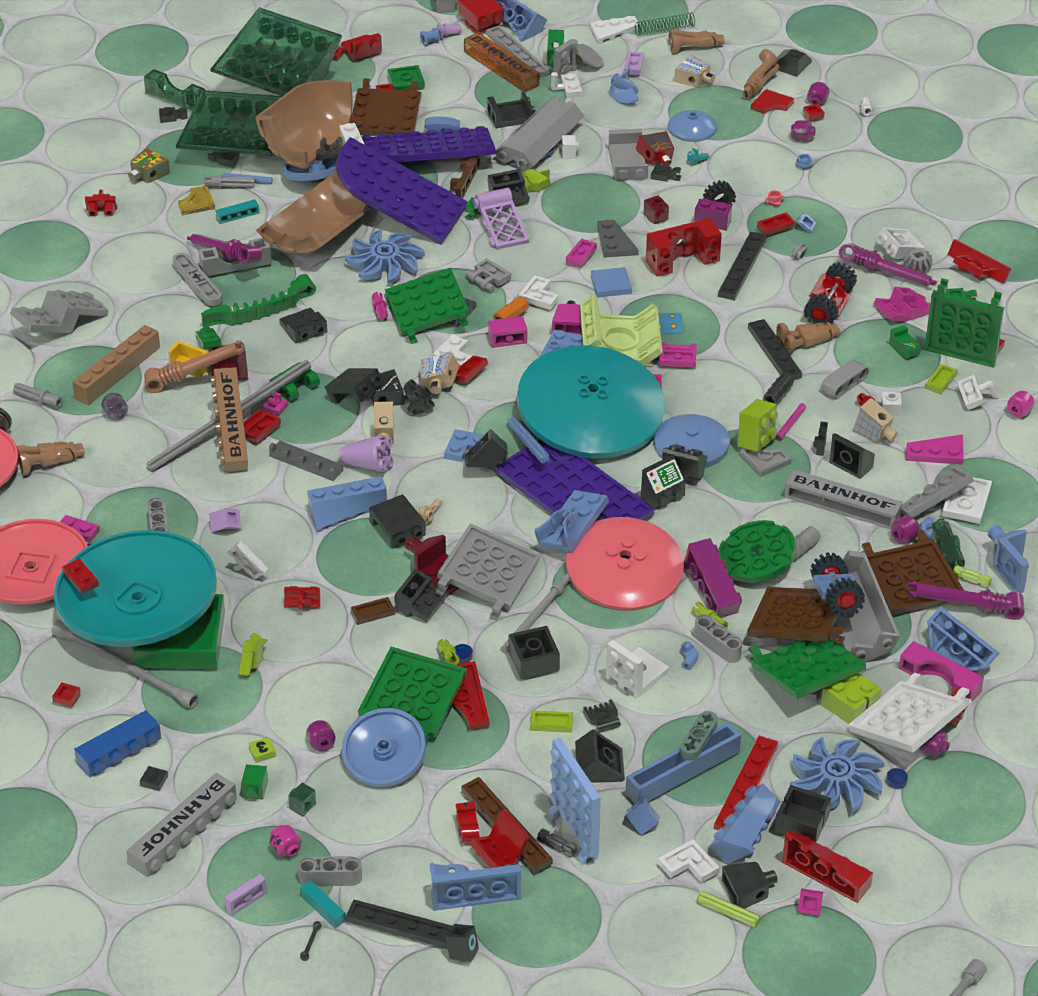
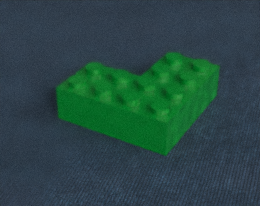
M215 594L206 612L195 623L180 633L155 643L134 646L135 665L139 668L217 669L225 616L224 595Z

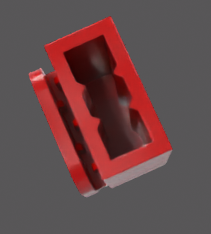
M458 0V13L465 19V25L474 33H484L487 29L500 26V23L504 22V8L495 0Z

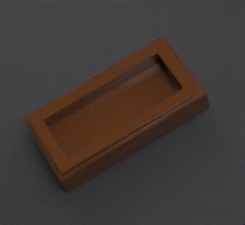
M389 597L352 606L351 613L356 624L360 625L395 615V609Z

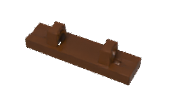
M481 156L461 159L460 171H463L460 178H452L450 181V190L455 191V195L462 199L481 165Z

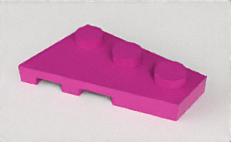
M963 434L908 442L906 444V461L963 465Z

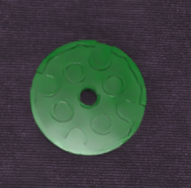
M770 520L752 521L736 527L729 532L730 536L725 541L722 540L718 549L721 561L723 560L726 564L728 575L734 580L751 584L777 578L778 575L783 573L792 564L797 552L795 538L790 529L784 525H777L774 521ZM756 550H761L760 552H758V553H759L758 555H757V553H753V552L756 551Z

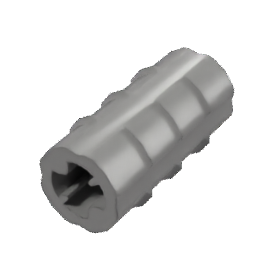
M813 526L807 527L799 535L795 536L797 552L794 560L802 556L803 553L807 552L809 548L813 547L820 540L821 535Z

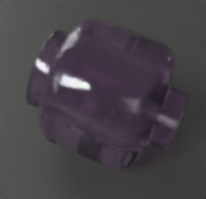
M119 393L107 394L101 403L105 415L110 420H120L128 412V405Z

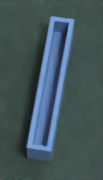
M727 722L716 728L697 759L691 761L683 759L679 748L626 776V795L635 804L644 797L647 801H650L739 753L741 734Z

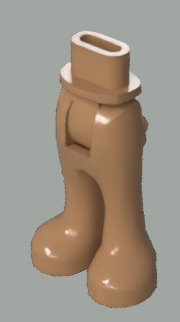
M670 29L668 35L672 54L678 53L681 46L710 48L725 43L723 35H717L716 32H708L706 30L689 32Z
M768 49L760 52L759 58L762 64L750 75L747 83L744 85L743 93L747 100L757 95L762 90L766 81L771 76L776 75L780 66L777 64V56Z

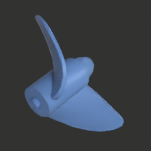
M630 67L621 75L616 73L611 79V96L624 104L639 100L636 95L639 90L635 83L629 80Z

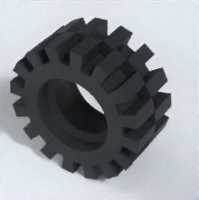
M718 180L716 184L714 181L712 186L708 185L709 189L705 188L703 199L724 202L732 206V202L735 203L736 195L728 182ZM724 194L720 199L715 200L718 195Z

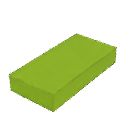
M941 364L925 383V389L941 395L957 376L958 370Z
M532 710L530 731L572 733L573 712Z

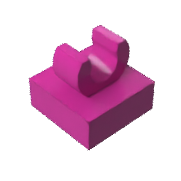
M274 392L262 406L263 412H269L279 417L288 407V401L282 399L281 394Z
M801 888L798 912L820 916L823 892Z

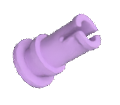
M441 23L437 24L440 38H443V35L448 36V34L461 33L460 24H443V26Z

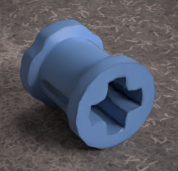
M432 28V30L427 32L421 31L420 39L424 45H427L429 42L439 41L440 34L437 28Z

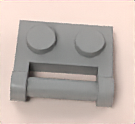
M570 39L554 50V72L558 74L557 79L561 78V75L577 70L576 47H578V41L576 39Z

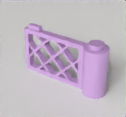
M509 188L475 195L473 205L483 216L491 235L489 241L492 247H496L497 250L529 243V237L513 203ZM509 207L512 210L510 214L502 211L504 208ZM492 211L496 213V215L493 218L491 216H488L486 212ZM501 215L507 219L505 222H502L497 218ZM509 220L517 222L516 227L509 225ZM495 223L502 227L500 230L492 228V225ZM504 228L512 230V233L508 235L502 231ZM515 233H519L523 238L517 239L513 236ZM501 236L506 238L507 241L499 243L498 238Z

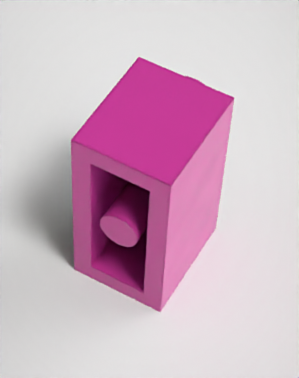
M523 316L488 321V335L492 348L527 344L528 330Z

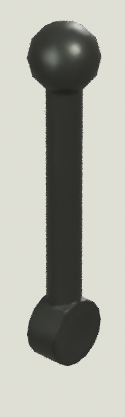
M319 921L313 923L314 929L307 946L300 953L302 961L309 959V950L317 931L322 926Z

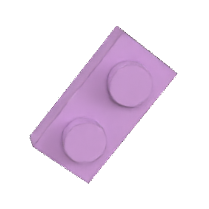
M628 51L624 71L630 67L629 75L640 76L644 53Z
M260 874L248 880L246 884L238 889L231 891L225 896L226 911L233 916L267 894L266 879Z

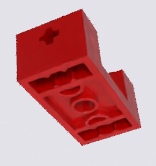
M711 218L647 233L646 262L656 277L673 273V259L696 253L704 265L719 262L722 233Z

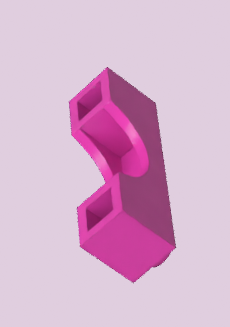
M915 641L900 655L899 669L909 675L917 673L921 676H939L950 684L952 694L956 687L959 689L962 687L969 689V694L965 698L971 699L972 702L982 692L984 677Z

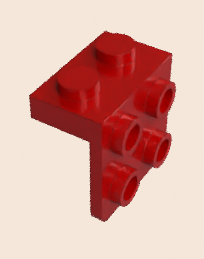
M379 33L362 35L341 42V47L345 48V51L353 60H359L382 52V39Z
M502 810L490 835L473 838L470 846L489 868L516 865L529 839V835L507 810Z

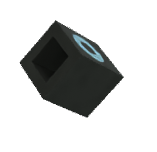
M454 924L445 936L450 959L471 961L479 949L474 925Z

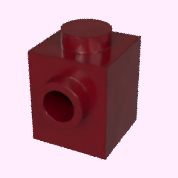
M659 195L645 199L643 214L653 224L666 221L669 217V205Z

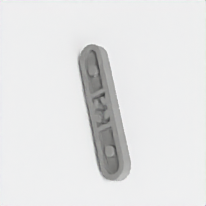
M177 253L173 256L174 267L202 300L210 306L219 305L222 302L221 291L194 260L186 253Z

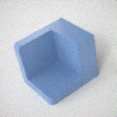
M645 797L627 809L626 812L627 818L641 835L659 823V815Z

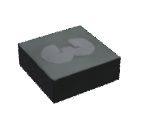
M148 766L140 779V786L160 791L168 778V771Z

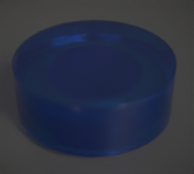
M459 644L454 647L456 649L455 653L459 657V663L472 660L473 649L471 646Z
M893 768L887 772L886 783L891 788L901 789L907 785L908 774L903 769Z

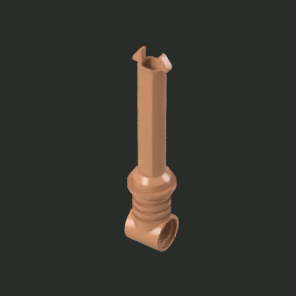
M237 340L236 343H231L185 362L174 360L169 366L167 365L160 369L149 368L144 374L145 389L150 393H158L166 384L168 385L174 381L182 382L189 373L240 355L244 349L238 348V346L243 345V342Z

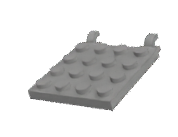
M470 523L438 572L437 578L440 580L436 593L443 596L450 583L494 604L489 618L497 621L503 608L509 611L541 555Z

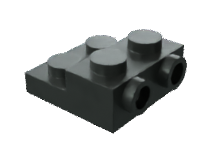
M311 307L279 318L280 325L295 343L328 332L326 319L319 311L314 312Z

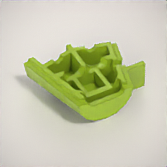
M528 169L522 173L527 193H531V191L540 193L543 188L546 189L551 186V181L549 180L550 169L539 172L534 169Z
M252 633L250 639L244 642L239 675L249 676L252 668L258 669L263 660L262 647L268 639L261 638L260 635Z

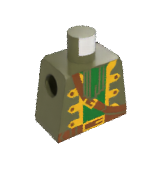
M145 148L131 160V172L128 173V176L133 182L140 179L146 183H151L170 174L169 160Z

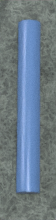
M231 173L222 174V177H253L256 183L272 184L273 182L272 177Z

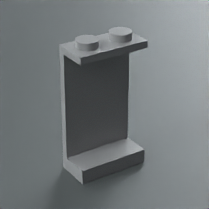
M642 128L609 130L608 144L615 180L648 179L649 165L645 163V158L636 150L638 138L642 135Z

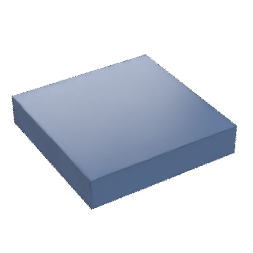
M625 267L591 271V278L597 298L632 294V287Z

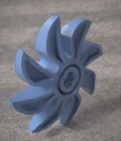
M382 229L370 234L369 243L354 238L352 244L355 255L345 256V261L351 267L363 270L358 274L359 278L378 279L382 276V272H388L389 284L401 277V269L416 275L418 263L415 257L425 256V252L418 245L408 242L411 239L409 234H391L388 236L387 241H383Z
M821 737L812 745V760L796 754L793 755V767L796 773L803 779L792 781L790 785L818 794L825 791L822 795L831 798L830 809L840 804V794H845L853 813L860 809L863 804V789L882 795V782L879 776L872 770L884 767L885 763L879 757L866 752H858L850 758L859 747V740L850 739L837 743L834 755H830L826 749L824 738Z

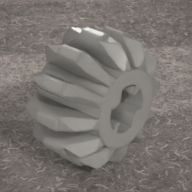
M917 248L914 250L909 249L903 257V266L927 274V271H930L932 268V255L929 254V251H923V248L920 250Z

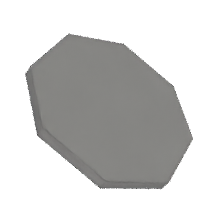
M578 44L576 52L580 56L581 63L585 61L588 66L591 65L595 68L604 66L602 58L594 49L585 44Z

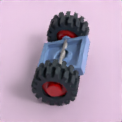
M827 552L825 557L821 554L819 555L821 559L815 558L816 564L812 563V569H810L813 578L812 583L821 598L827 600L829 607L837 616L841 614L842 617H846V614L851 617L853 616L852 612L859 613L857 608H863L861 603H865V594L854 576L848 574L849 570L841 556H837L835 553L830 555Z

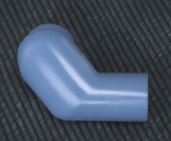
M931 517L926 518L919 525L920 531L924 530L928 540L934 538L932 536L934 532L929 530L934 525V520Z
M685 641L681 645L682 653L685 656L682 667L690 670L699 655L691 642Z

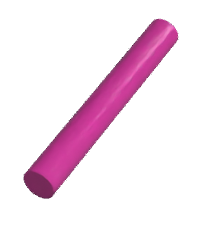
M799 404L777 433L776 440L781 441L806 409L805 404Z

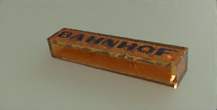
M477 32L464 38V52L521 91L526 93L540 86V72L481 33Z

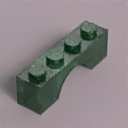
M155 69L144 76L145 93L181 107H186L194 112H198L207 105L205 88L191 84L184 90L178 89L170 82L166 73Z

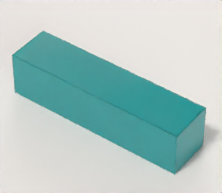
M255 199L215 210L216 219L219 224L260 213L259 204Z
M311 880L300 887V896L335 929L346 922V913Z

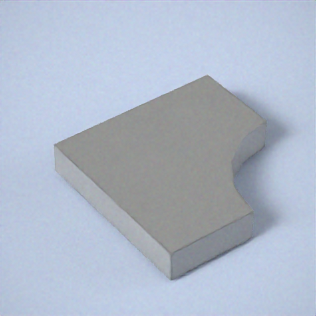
M745 448L739 450V456L760 477L791 464L792 460L781 448L775 450L762 448L758 452Z

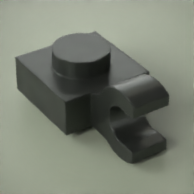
M655 164L651 173V179L666 182L668 179L680 181L681 175L677 174H680L681 168L674 167L672 169L670 166Z

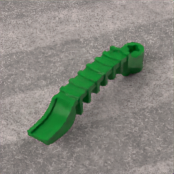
M301 274L290 283L291 287H288L287 295L280 291L278 298L273 294L270 301L262 298V303L258 304L257 300H254L253 306L250 307L247 302H244L243 309H240L236 302L233 304V311L228 305H218L201 313L202 326L204 328L217 324L242 325L244 322H252L255 319L260 320L261 317H269L274 313L278 314L280 311H286L290 307H297L300 299L312 296L316 291V286L307 274Z

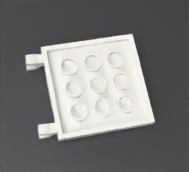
M914 673L908 681H900L849 723V731L910 752H915L964 710L966 706L972 703L971 699L965 698L969 694V689L962 687L954 697L924 688L923 684L918 683L922 678L921 675Z

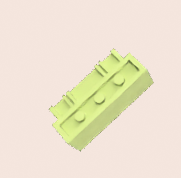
M594 294L580 303L583 345L599 346L621 352L644 366H653V359L663 353L658 307L654 304H651L635 316L600 313L598 298Z

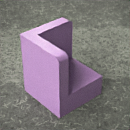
M224 508L209 514L212 532L241 528L239 509Z

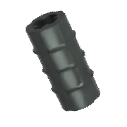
M782 373L776 378L772 386L767 389L763 401L775 404L781 402V399L785 397L786 393L793 386V378L787 373Z

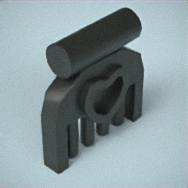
M612 699L609 700V705L607 702L604 703L606 708L601 703L599 704V709L597 705H594L596 714L591 706L588 709L586 706L583 707L585 716L592 725H596L598 732L621 726L618 718V709Z

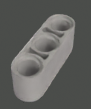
M852 359L828 375L821 384V390L838 399L864 381L869 373V368Z
M160 497L151 498L148 501L150 530L169 532L164 499Z
M702 614L696 617L695 638L725 661L730 663L738 662L742 655V640L711 616Z
M305 857L300 859L297 864L298 878L301 885L311 880L316 886H354L362 881V865L357 857Z

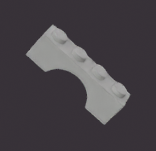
M263 238L249 240L248 245L259 246L262 250V259L259 263H241L239 260H229L216 247L198 250L200 268L207 276H214L272 264L270 245Z

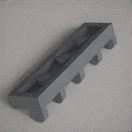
M279 440L277 444L271 443L269 446L270 457L333 482L344 471L343 465L283 441Z

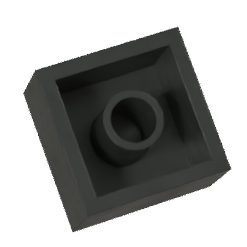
M547 625L508 634V651L520 679L560 670V653Z

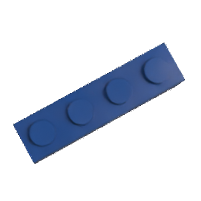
M145 710L74 748L76 763L89 777L101 773L110 766L160 740V724Z

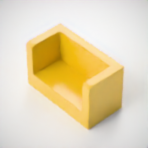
M177 341L168 350L169 363L171 364L174 360L185 362L209 351ZM210 366L189 374L201 378L210 369Z

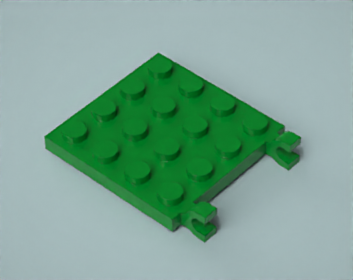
M452 268L443 269L385 289L402 337L408 335L411 344L418 342L415 335L416 332L459 319L462 327L469 325L466 316L470 315L469 308Z
M941 278L937 290H933L931 294L924 350L994 368L1005 308L999 306L1002 293L995 291L991 304L946 293L949 280Z
M830 638L828 642L796 640L787 646L779 647L775 651L763 655L756 645L748 647V651L753 655L750 658L752 668L796 699L866 670V662Z
M391 646L358 709V715L362 716L370 711L381 708L402 710L418 721L424 732L427 747L429 737L436 738L467 674V669Z

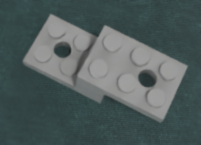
M62 290L47 291L41 308H12L10 314L29 331L72 334L79 315L107 316L109 310L89 292L77 293L75 291L64 292Z

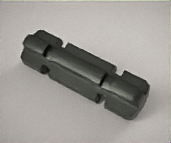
M544 828L537 834L539 841L547 842V845L560 852L565 851L564 854L573 857L577 851L575 844L567 843V840L554 833L550 834V831Z

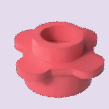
M777 190L770 191L768 198H765L766 203L777 206L781 205V200H784V196Z

